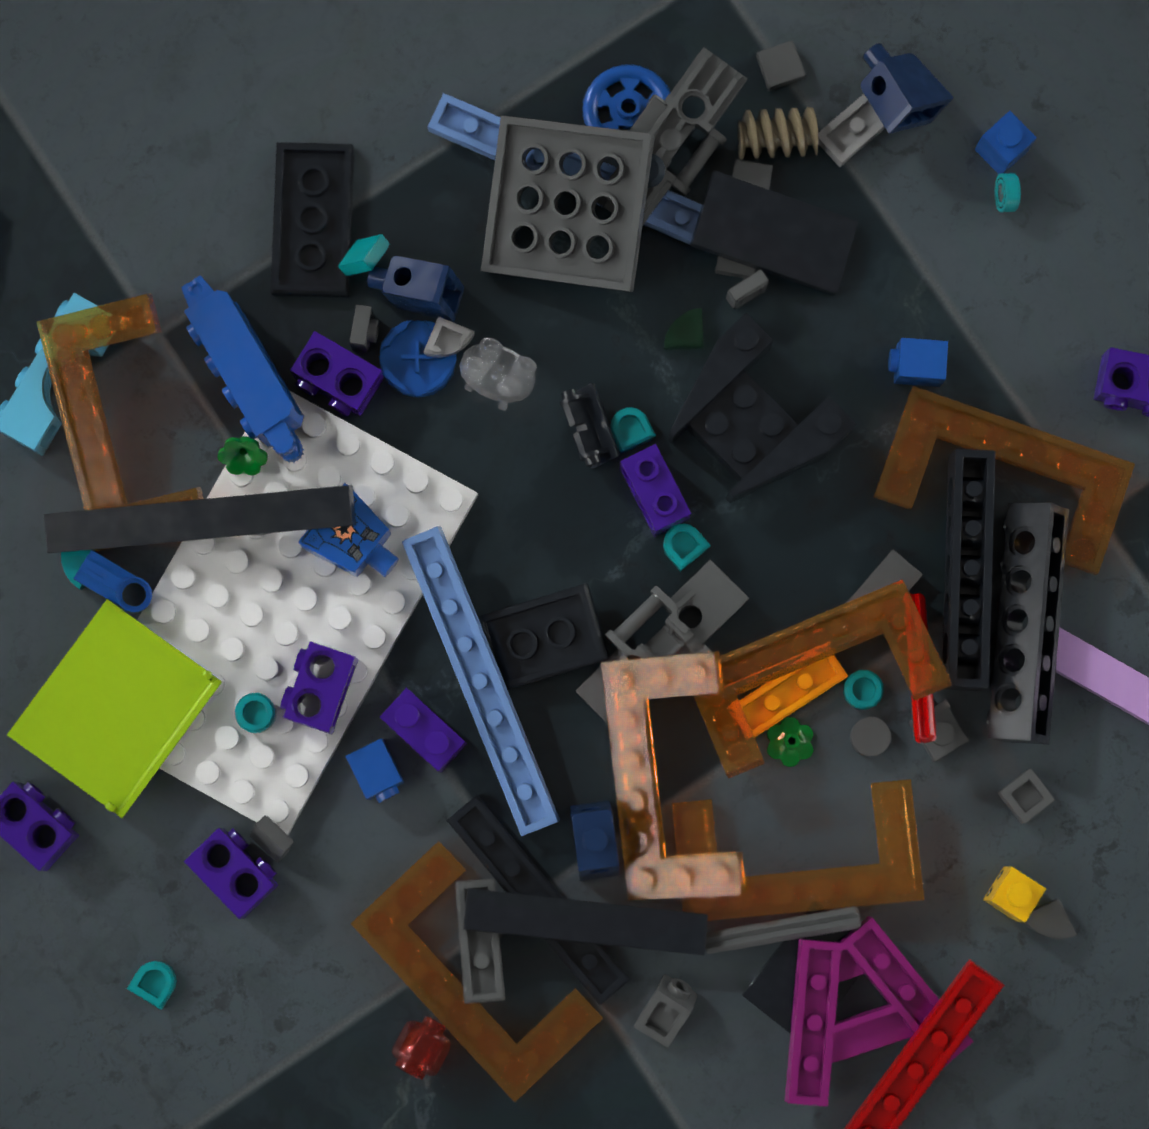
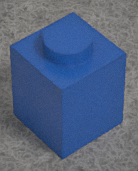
M1009 110L982 135L974 150L998 174L1005 173L1029 151L1037 137Z
M901 338L896 345V349H890L888 372H895L894 384L941 387L946 380L948 341Z
M381 738L346 755L349 765L367 800L376 797L378 803H381L400 793L397 786L405 782L385 740Z

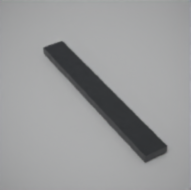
M353 485L44 514L47 553L356 525Z

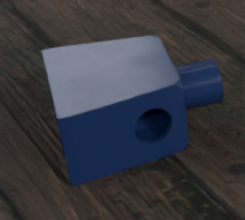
M878 43L863 55V59L872 71L861 82V89L889 134L931 123L952 101L953 96L914 54L907 53L891 57L884 46Z
M393 256L389 268L376 265L372 271H369L367 278L368 287L382 290L384 296L393 306L436 319L439 316L454 323L464 291V285L450 266Z
M602 801L570 806L580 881L619 876V862L610 802Z

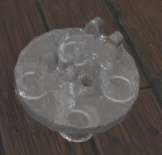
M483 338L480 344L468 348L464 352L459 364L461 376L466 381L464 389L469 392L474 389L482 396L494 401H500L498 408L503 411L506 410L509 403L522 401L528 397L536 381L534 373L537 367L535 362L528 357L520 356L515 351L503 347L494 338Z

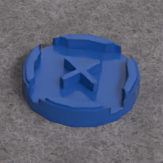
M426 320L404 321L392 328L381 343L379 360L382 373L389 385L403 395L417 398L433 395L444 388L454 375L457 361L456 354L447 357H430L423 353L435 326L434 322Z

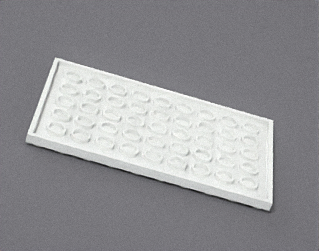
M291 391L290 393L304 415L301 427L295 430L303 445L304 455L301 456L302 458L295 461V463H289L280 454L278 455L272 446L267 447L256 438L255 440L258 441L260 448L268 454L267 463L261 466L260 473L253 476L245 473L234 475L227 471L225 465L207 499L342 486L344 483L353 485V491L390 530L391 535L383 546L399 558L396 566L384 577L367 565L363 572L356 577L302 548L298 541L307 530L182 541L153 591L150 604L141 612L137 619L141 624L201 667L209 670L222 681L159 769L255 822H258L264 815L268 816L287 835L292 830L423 595L402 541L434 527L441 526L450 546L478 496V493ZM309 641L350 654L358 659L333 735L283 718L285 710L280 708L287 686L294 687L299 673L293 670L298 652L301 648L307 650ZM321 658L314 665V674L319 679L328 678L334 671V662L330 658ZM250 693H261L272 700L276 707V719L267 731L250 733L239 726L235 718V708L243 696ZM309 695L302 700L300 706L302 714L306 717H312L320 711L321 701L318 696Z

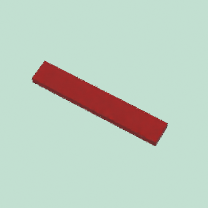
M969 959L844 1129H898L1004 987L1003 982Z

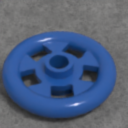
M620 65L610 68L601 73L591 83L583 101L585 125L618 130L619 127L632 128L647 107L646 104L652 95H657L665 100L671 92L666 83L656 73L647 68L637 65ZM620 82L625 90L618 92L612 98L606 89L612 84ZM640 83L653 91L648 99H645L639 92L634 91ZM625 103H632L636 109L632 113H625L621 107ZM609 107L610 116L613 121L601 123L598 109Z

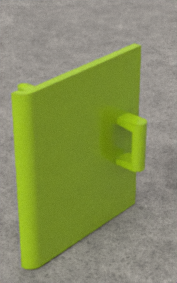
M107 599L13 725L7 736L102 803L108 811L114 812L120 818H123L222 681Z

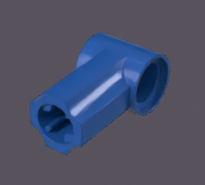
M93 550L90 551L73 578L129 613H139L145 610L152 599V589L144 579L133 575ZM137 584L144 589L146 598L141 605L130 606L124 602L122 593L128 585Z

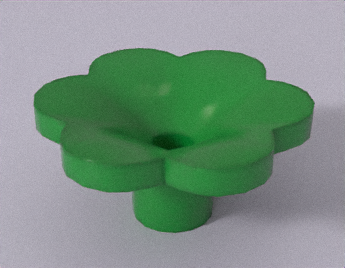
M243 436L240 438H228L225 441L224 447L218 451L217 458L221 463L226 464V469L229 473L234 475L245 473L253 476L260 473L261 466L267 463L268 454L260 448L258 441Z
M787 717L783 719L780 725L776 724L768 729L767 737L770 743L767 746V753L771 758L780 759L786 767H794L800 759L805 760L811 757L813 746L810 742L813 738V731L809 726L800 725L794 717ZM789 738L794 739L795 743L793 745L788 743Z

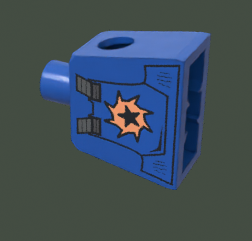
M354 491L356 525L310 529L298 541L306 551L356 577L363 572L367 565L386 577L399 561L397 556L383 546L391 535L390 530Z

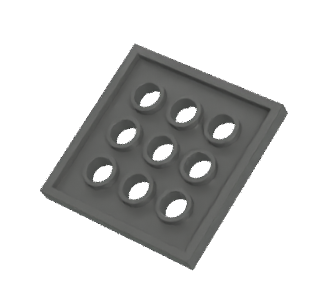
M501 115L481 271L634 292L655 135ZM538 148L544 155V163L540 169L531 171L526 164V157L531 150ZM576 153L581 158L582 166L577 174L569 176L564 171L563 162L569 154ZM608 158L616 159L620 167L618 175L612 180H605L600 171L602 163ZM533 187L539 194V202L535 208L527 210L521 203V195L527 188ZM570 192L576 198V208L572 213L564 215L558 208V200L561 195ZM608 197L614 204V212L611 217L602 220L596 215L595 206L601 198ZM524 226L529 227L534 234L533 243L526 249L519 247L516 242V234ZM561 231L567 232L571 238V246L563 254L557 253L553 247V239ZM598 236L604 237L609 244L608 253L601 259H596L590 252V244Z

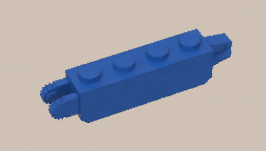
M201 275L194 278V280L181 287L189 307L184 310L191 323L186 327L188 333L197 346L204 345L209 354L204 357V360L216 378L220 375L227 386L222 388V392L234 409L239 406L244 418L240 420V423L247 435L252 439L258 438L267 447L272 446L273 450L278 455L280 454L285 461L295 463L304 455L303 445L295 433V430L301 427L304 415L240 305L234 302L227 292L214 291Z

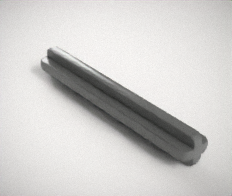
M854 906L706 932L705 950L708 954L858 929L861 926L860 912Z

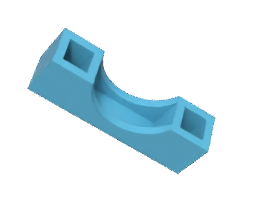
M73 293L69 301L64 300L55 314L57 322L49 334L45 333L38 341L35 348L37 355L30 367H24L15 381L17 389L9 401L5 400L0 405V432L41 456L44 455L62 425V422L52 408L50 400V389L55 375L62 366L75 358L82 356L102 357L121 325L115 315L76 293Z

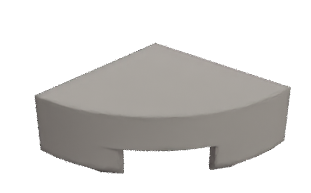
M438 316L423 353L430 357L454 355L471 342L475 332Z

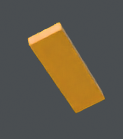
M825 644L727 709L748 741H751L849 676L829 646Z

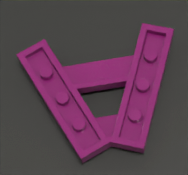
M870 916L861 922V926L858 929L850 931L839 942L799 939L785 1102L788 1104L828 1107L832 1063L912 1037L939 1001L934 992ZM865 974L888 1002L887 1005L835 1022L838 982ZM967 1035L946 1065L974 1042L969 1035Z

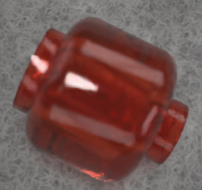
M427 1016L424 1017L422 1022L417 1020L407 1021L392 1048V1054L397 1059L395 1066L420 1080H423L425 1075L435 1076L451 1049V1041L443 1034L446 1027Z

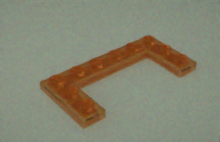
M144 294L37 321L84 509L93 510L204 499L200 486L127 504L94 375L89 350L162 332L152 294ZM110 548L95 549V552L102 551V550H106V549H110Z
M912 386L873 497L911 510L936 438L966 449L993 450L997 460L1083 489L1067 535L1065 565L1093 575L1099 574L1135 463Z
M903 579L700 664L686 677L728 779L765 764L737 695L881 634L884 635L914 701L951 686L946 669Z
M719 651L601 662L628 900L744 894L746 892L742 852L666 856L648 700L651 698L723 692Z
M911 779L871 783L880 861L877 864L721 879L712 799L672 803L683 912L708 914L707 921L925 900Z
M438 841L362 912L351 925L507 1095L516 1102L603 1017L574 988L533 1029L516 1043L480 1003L464 1004L463 984L409 927V924L466 871L447 848Z

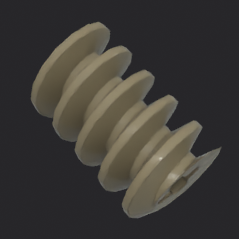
M812 107L805 109L803 118H801L797 108L790 109L787 119L783 110L776 108L772 120H770L766 109L759 111L757 120L754 119L751 110H745L742 120L739 121L738 119L739 159H744L747 148H751L754 158L759 159L762 147L767 148L770 158L775 157L778 147H782L785 157H790L793 146H797L801 157H805L808 145L813 146L817 156L818 122Z

